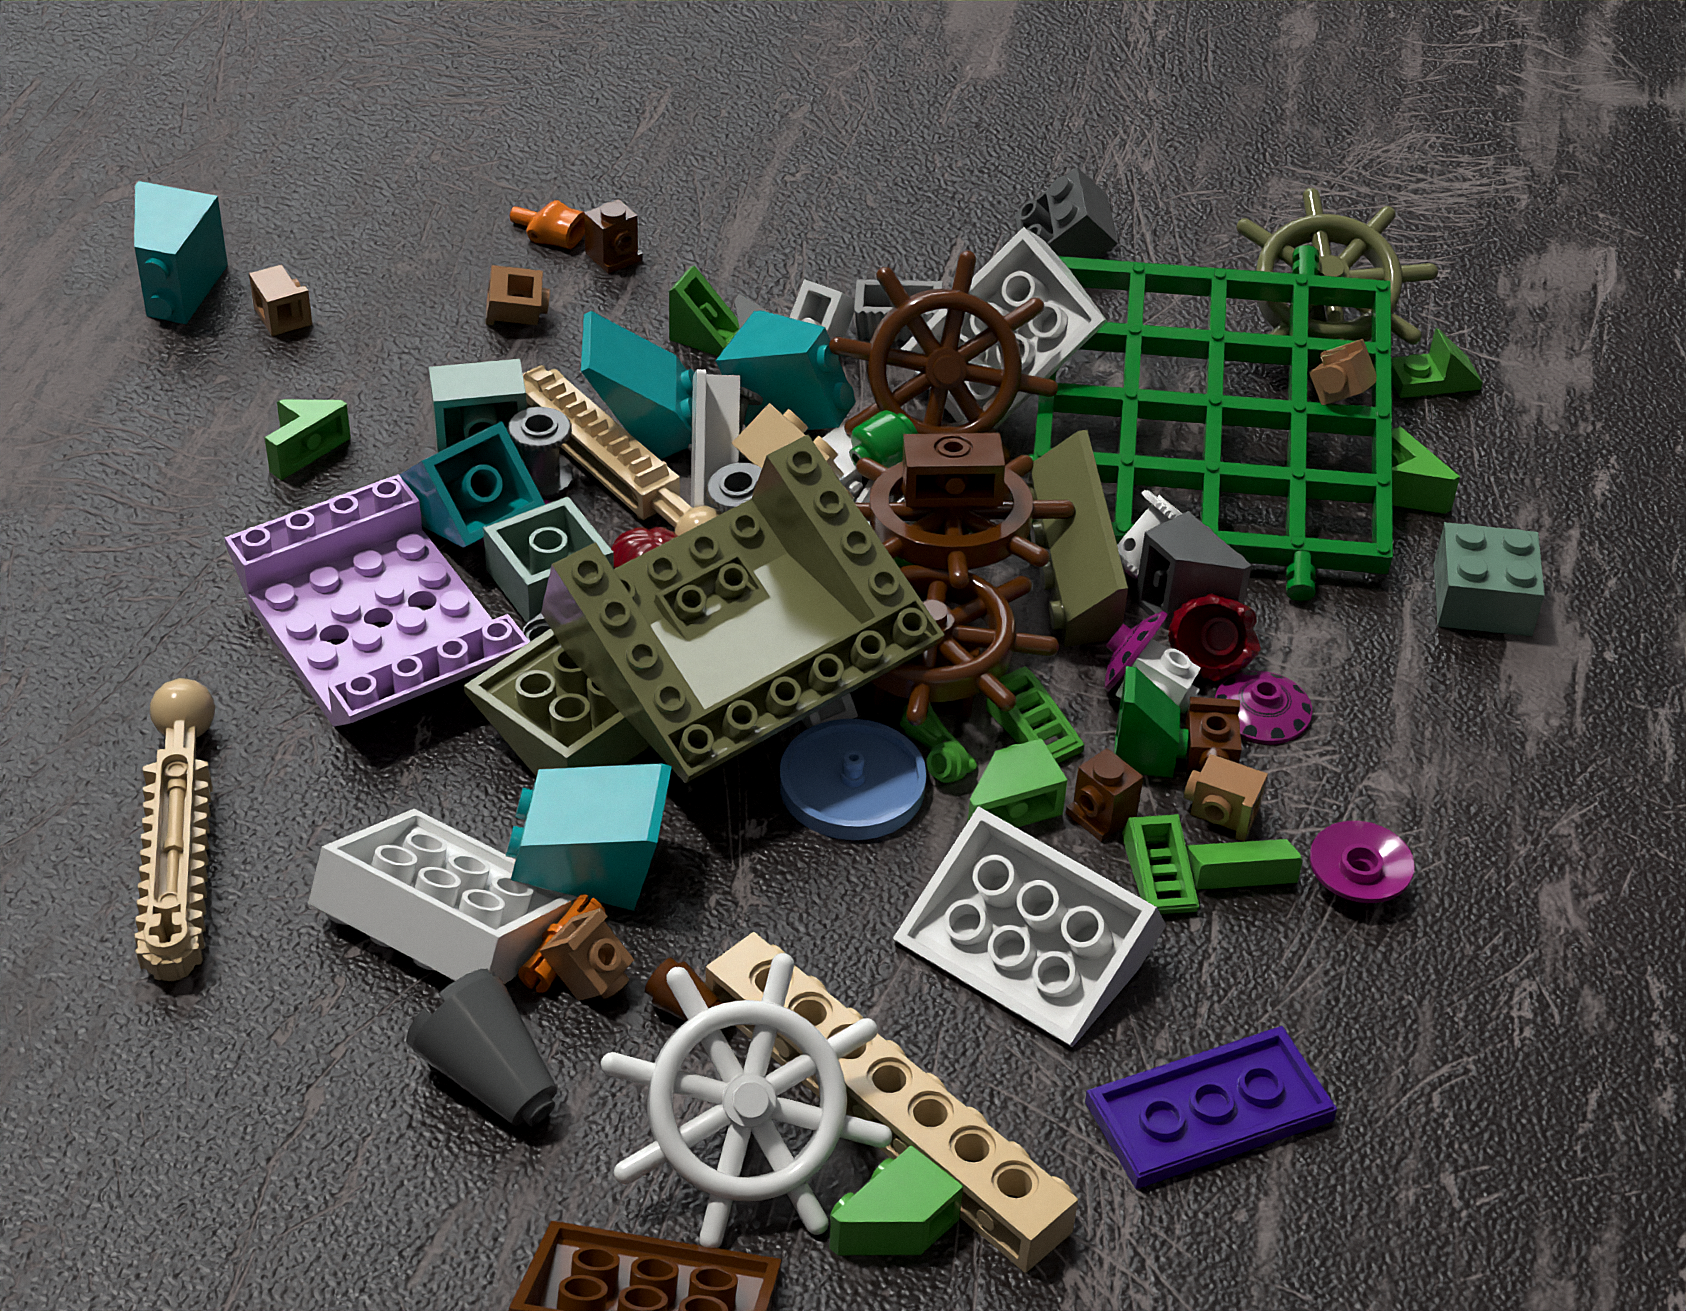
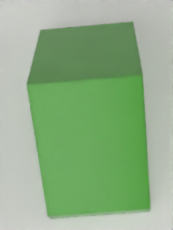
M694 265L669 290V340L719 356L740 330L738 318Z

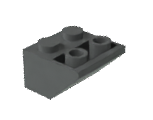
M1078 167L1067 175L1057 178L1050 188L1034 200L1027 201L1015 214L1018 232L1025 227L1042 238L1057 256L1098 259L1118 244L1108 195Z
M1187 511L1144 533L1134 602L1149 616L1161 611L1166 612L1168 615L1161 626L1164 629H1169L1174 612L1182 608V604L1187 603L1191 599L1214 594L1244 604L1252 565L1241 554L1234 551L1220 539L1211 528L1204 525Z

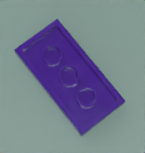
M1283 1026L1086 1091L1085 1097L1088 1109L1135 1189L1333 1122L1337 1113L1336 1106Z

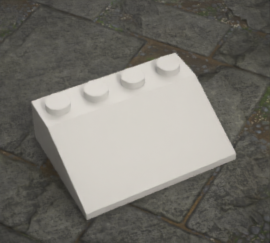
M1025 227L972 279L970 294L988 302L1003 316H1006L1031 298H1040L1044 302V311L1039 316L1014 331L1021 351L1022 374L1048 379L1107 322L1069 268L1042 238ZM940 309L927 322L939 343L942 337L947 309ZM965 312L958 347L988 328L981 320ZM914 337L901 348L902 350L923 353ZM997 343L968 363L1001 369ZM964 381L981 408L988 402L996 389L994 386ZM948 391L945 408L957 422L966 419ZM1018 391L1010 409L994 428L997 429L1032 394Z
M978 806L893 937V940L1068 1046L1073 1047L1136 974L1163 932L1166 924L1154 905Z
M412 809L322 846L308 904L327 913L328 918L332 921L350 925L369 935L374 943L384 947H392L413 958L414 963L424 969L436 970L455 981L473 971L488 969L491 974L494 971L505 984L518 974L519 968L527 962L540 946L543 939L542 933L549 925L557 924L577 897L510 880L515 859L506 857L504 853L416 809Z

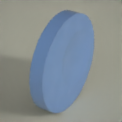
M863 719L831 720L805 730L788 745L780 763V794L789 812L800 823L817 833L845 840L872 839L900 829L919 811L925 795L926 766L917 747L906 736L889 726Z

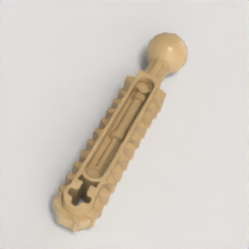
M540 365L523 374L527 409L532 407H548L564 413L572 424V432L569 440L560 447L633 510L639 520H644L658 513L675 528L674 533L679 536L722 514L721 511L709 506L692 508L680 497V477L667 466V463L659 460L564 378L558 370L551 369L547 371L543 365Z
M177 678L166 682L154 693L150 703V716L158 732L166 737L165 749L157 750V762L143 766L146 786L143 787L145 818H142V824L145 833L141 834L143 850H140L142 866L139 867L141 882L138 883L140 899L137 900L139 916H136L138 933H135L137 946L135 951L140 968L146 969L149 973L153 974L154 979H162L164 981H176L188 976L195 965L201 964L203 960L201 949L205 948L202 932L206 929L203 917L206 914L204 898H207L205 882L208 881L206 871L208 856L206 850L209 849L207 834L210 833L208 818L211 815L209 802H211L210 792H213V785L208 762L197 760L196 738L210 728L215 716V704L213 697L205 686L195 680Z

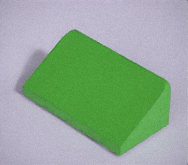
M1287 839L1186 846L1196 890L1298 883L1303 862L1300 853Z

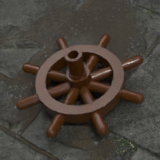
M969 250L963 251L959 255L952 289H932L909 297L893 270L889 267H881L876 273V279L894 307L881 320L874 331L870 343L843 337H834L829 342V349L833 354L866 361L867 381L875 403L845 423L844 430L846 434L851 436L855 427L884 410L896 414L902 413L907 416L915 426L918 434L997 433L994 426L1008 412L1018 391L1044 397L1055 396L1058 392V384L1054 380L1022 374L1021 351L1014 331L1044 311V302L1040 298H1031L1006 316H1003L988 302L970 294L977 258ZM938 309H947L942 337L939 343L921 314ZM965 312L981 320L988 328L958 347ZM905 325L923 350V353L891 347L897 334ZM997 343L1001 369L968 363ZM887 365L920 372L893 391L890 390L887 380ZM964 381L994 386L996 389L988 402L981 408ZM930 388L923 421L909 415L901 408ZM949 391L966 419L955 423L941 424ZM1001 439L1006 465L1011 460V454Z

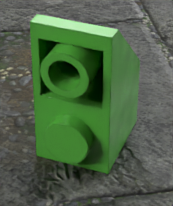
M910 1145L895 1160L893 1158L884 1160L876 1168L870 1181L856 1194L852 1192L847 1193L836 1203L830 1214L829 1248L837 1255H921L960 1219L963 1185Z

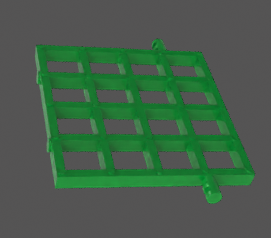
M1309 245L1297 247L1293 251L1292 273L1058 256L1083 288L1128 291L1127 322H1106L1079 348V350L1125 353L1123 387L1057 383L1058 392L1055 396H1039L1034 454H1029L1034 462L1051 450L1053 412L1121 417L1118 454L1093 452L1100 481L1104 483H1117L1114 522H1111L1117 544L1134 525L1131 524L1133 485L1201 490L1200 521L1211 528L1234 551L1241 554L1248 563L1288 566L1286 569L1288 581L1286 584V595L1292 600L1307 601L1315 596L1316 586L1314 581L1316 579V569L1388 574L1393 558L1391 281L1319 276V251L1317 248ZM1144 292L1209 297L1208 330L1143 325ZM1226 298L1290 303V336L1225 331ZM1308 304L1371 309L1372 342H1365L1376 372V383L1372 385V407L1343 404L1322 405L1317 402H1307V367H1317L1323 363L1320 356L1322 352L1354 342L1352 340L1308 337ZM1141 354L1207 359L1205 394L1139 389ZM1224 361L1289 365L1288 400L1223 395ZM1054 372L1048 379L1055 381L1056 372ZM1137 418L1203 423V460L1135 455ZM1222 425L1288 430L1287 467L1220 462ZM1307 432L1372 437V474L1307 469ZM1219 492L1286 497V536L1218 531ZM1306 498L1372 504V543L1305 538ZM1029 534L1027 540L1031 542V536Z

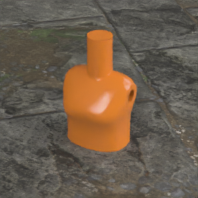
M559 200L548 203L538 212L514 206L510 212V221L527 226V236L534 243L550 244L572 249L585 234L584 212L569 208Z

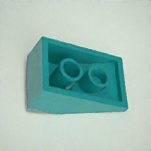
M590 311L584 314L581 372L626 431L659 460L688 448V444H692L693 375L695 372L692 369L687 370L673 353L595 312Z

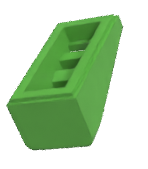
M1026 666L999 679L1015 695L1017 700L1016 706L1011 711H1002L987 698L986 710L1018 744L1040 738L1045 741L1056 736L1059 740L1046 746L1057 764L1084 751L1085 744L1038 678ZM1028 708L1030 709V711L1021 714V711H1024ZM1041 723L1044 724L1043 726H1041V727H1039V728H1037V729H1035V730L1032 729L1033 727H1035V726H1037V725H1039V724H1041Z
M1179 814L1129 818L1122 835L1141 899L1157 907L1160 914L1197 912L1199 903ZM1163 843L1165 847L1161 849H1147L1146 844ZM1169 859L1170 864L1150 865L1149 860ZM1174 875L1175 881L1154 882L1153 876ZM1179 891L1181 898L1157 900L1156 892Z

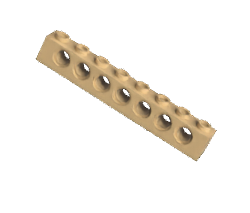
M752 932L706 966V985L720 999L721 1003L743 1000L762 1001L772 960L776 955L785 952L776 945L768 944L758 934ZM794 965L784 1004L785 1008L807 1019L826 1039L863 1019L855 1009L846 1008L830 995L820 980L814 976H807ZM735 1025L752 1039L755 1025ZM777 1032L771 1057L783 1066L802 1055L803 1052L790 1039ZM877 1033L873 1040L839 1059L846 1084V1115L889 1127L892 1132V1141L888 1146L879 1148L888 1157L895 1160L912 1145L963 1185L960 1218L1023 1272L1027 1273L1073 1232L1078 1198L1073 1195L1069 1186L1060 1178L1051 1177L1030 1159L1027 1152L1019 1144L1007 1141L989 1126L984 1116L973 1107H966L950 1094L938 1077L931 1073H925L906 1057L903 1050L895 1042L885 1040ZM815 1074L802 1081L807 1088L820 1098ZM1007 1195H1013V1196H1017V1197H1019V1198H1011V1197H1008Z

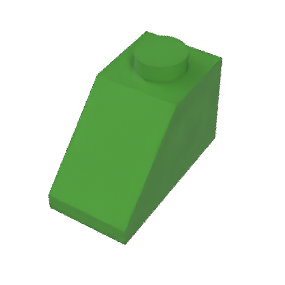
M1042 738L1022 744H1013L1007 748L995 751L970 798L968 821L978 806L1016 828L1063 815L1068 780Z

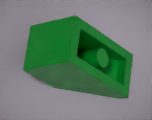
M1126 666L1115 734L1114 754L1141 775L1173 778L1176 758L1185 759L1188 746L1189 730L1180 728V707L1137 667Z

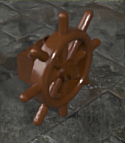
M1000 433L903 434V462L888 468L868 457H863L856 464L858 473L874 481V484L870 491V503L855 504L865 519L870 522V526L893 559L898 557L914 565L948 570L950 583L956 589H963L968 585V570L996 564L1012 554L1036 567H1044L1050 559L1048 551L1027 540L1031 531L1032 519H1068L1075 512V506L1069 500H1033L1028 485L1021 478L1031 471L1033 460L1028 455H1021L1005 465ZM902 498H905V502H898ZM990 520H1004V521L1001 522L1000 524H996V523H994V522H992V521H990ZM904 521H916V522L913 523V524H911V525H908V524L905 523Z
M920 565L899 567L919 598H927L923 604L945 636L938 645L872 680L871 683L875 685L874 705L903 709L908 704L906 717L908 722L914 726L922 725L926 721L929 702L935 713L971 717L974 695L980 692L1000 710L1011 711L1014 709L1017 702L1015 695L999 681L1009 668L1013 653L1053 656L1059 650V642L1054 637L1016 632L1015 618L1009 603L1031 591L1032 581L1030 578L1018 576L995 588L988 581L969 572L968 585L963 589H956L950 583L948 570L933 569ZM946 600L961 606L951 610L946 606ZM981 617L989 629L965 625ZM980 648H987L985 652L979 655Z

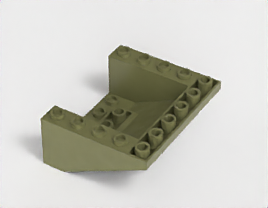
M808 434L766 456L751 499L613 569L595 542L553 563L541 611L542 616L567 655L663 760L672 766L674 772L685 784L938 645L945 636Z

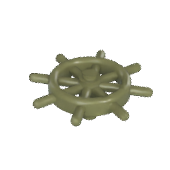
M1307 188L1303 192L1306 216L1283 225L1273 234L1247 218L1238 221L1236 225L1238 233L1262 248L1255 271L1273 272L1280 260L1292 267L1294 248L1312 242V246L1319 251V276L1391 281V333L1408 344H1417L1421 340L1420 330L1394 313L1400 298L1402 283L1433 280L1438 275V268L1432 263L1400 266L1394 249L1381 235L1395 218L1396 213L1391 206L1382 207L1366 225L1350 217L1323 214L1318 190ZM1329 242L1339 243L1347 247L1337 257L1331 254ZM1362 255L1374 266V268L1349 270ZM1256 300L1261 313L1274 328L1269 334L1290 336V306L1285 302ZM1308 304V337L1352 341L1364 339L1366 342L1372 338L1371 309L1355 308L1363 315L1345 321L1342 307Z

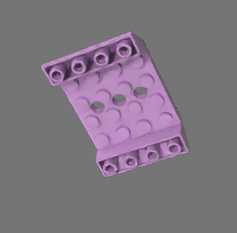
M399 474L224 538L225 545L251 609L333 727L353 723L492 667L530 642L509 614L496 619H492L423 531L420 501ZM429 605L432 606V608L423 611L420 608H417L416 606ZM387 622L389 624L385 627L378 628L372 623ZM331 639L345 640L343 643L338 645H333L332 643L327 642Z

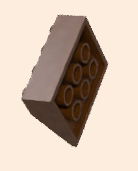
M551 1220L508 1311H772L782 1259L720 1248H707L702 1245Z

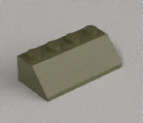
M1088 430L1077 431L1035 460L1033 468L1028 473L1027 483L1033 500H1069L1075 506L1073 516L1068 519H1034L1030 531L1031 542L1046 549L1050 555L1048 564L1044 567H1039L1040 580L1043 590L1051 589L1053 601L1049 602L1050 622L1053 630L1060 629L1064 647L1109 641L1123 624L1128 592Z

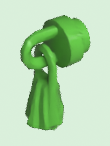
M930 702L926 721L919 726H914L908 722L906 717L908 704L904 706L899 725L905 730L907 736L921 742L931 750L927 758V768L932 776L941 782L948 783L961 780L966 773L974 772L978 766L976 760L966 752L960 742L943 726Z

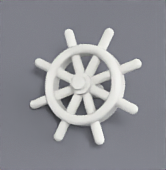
M785 953L776 955L772 960L762 1001H733L711 1008L707 1007L687 970L682 967L672 968L667 974V983L688 1021L679 1027L667 1040L655 1063L615 1052L607 1053L601 1060V1069L605 1074L648 1086V1118L655 1142L619 1162L614 1169L615 1179L621 1184H630L665 1162H668L685 1181L710 1194L699 1236L700 1244L707 1248H719L722 1244L733 1200L761 1201L786 1193L807 1230L814 1235L824 1233L828 1228L829 1221L807 1181L827 1162L840 1137L878 1148H884L892 1141V1132L886 1125L846 1115V1084L839 1059L873 1040L878 1032L877 1024L872 1019L863 1018L826 1039L807 1019L785 1008L784 1004L794 970L793 958ZM734 1025H755L744 1069L720 1029ZM778 1032L796 1044L803 1054L766 1075ZM699 1042L702 1043L723 1081L679 1070L687 1055ZM816 1075L820 1095L819 1107L778 1096L810 1076ZM673 1093L717 1104L677 1128L673 1112ZM772 1119L814 1130L805 1147L795 1158L790 1153ZM728 1126L718 1168L715 1170L697 1158L689 1148ZM752 1131L774 1171L759 1176L739 1177Z

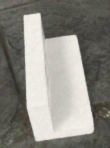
M697 369L693 375L692 508L709 506L724 513V509L720 510L719 507H715V504H711V501L708 500L706 487L709 478L717 470L729 464L739 463V451L733 446L732 442L739 436L740 375L706 374V370Z

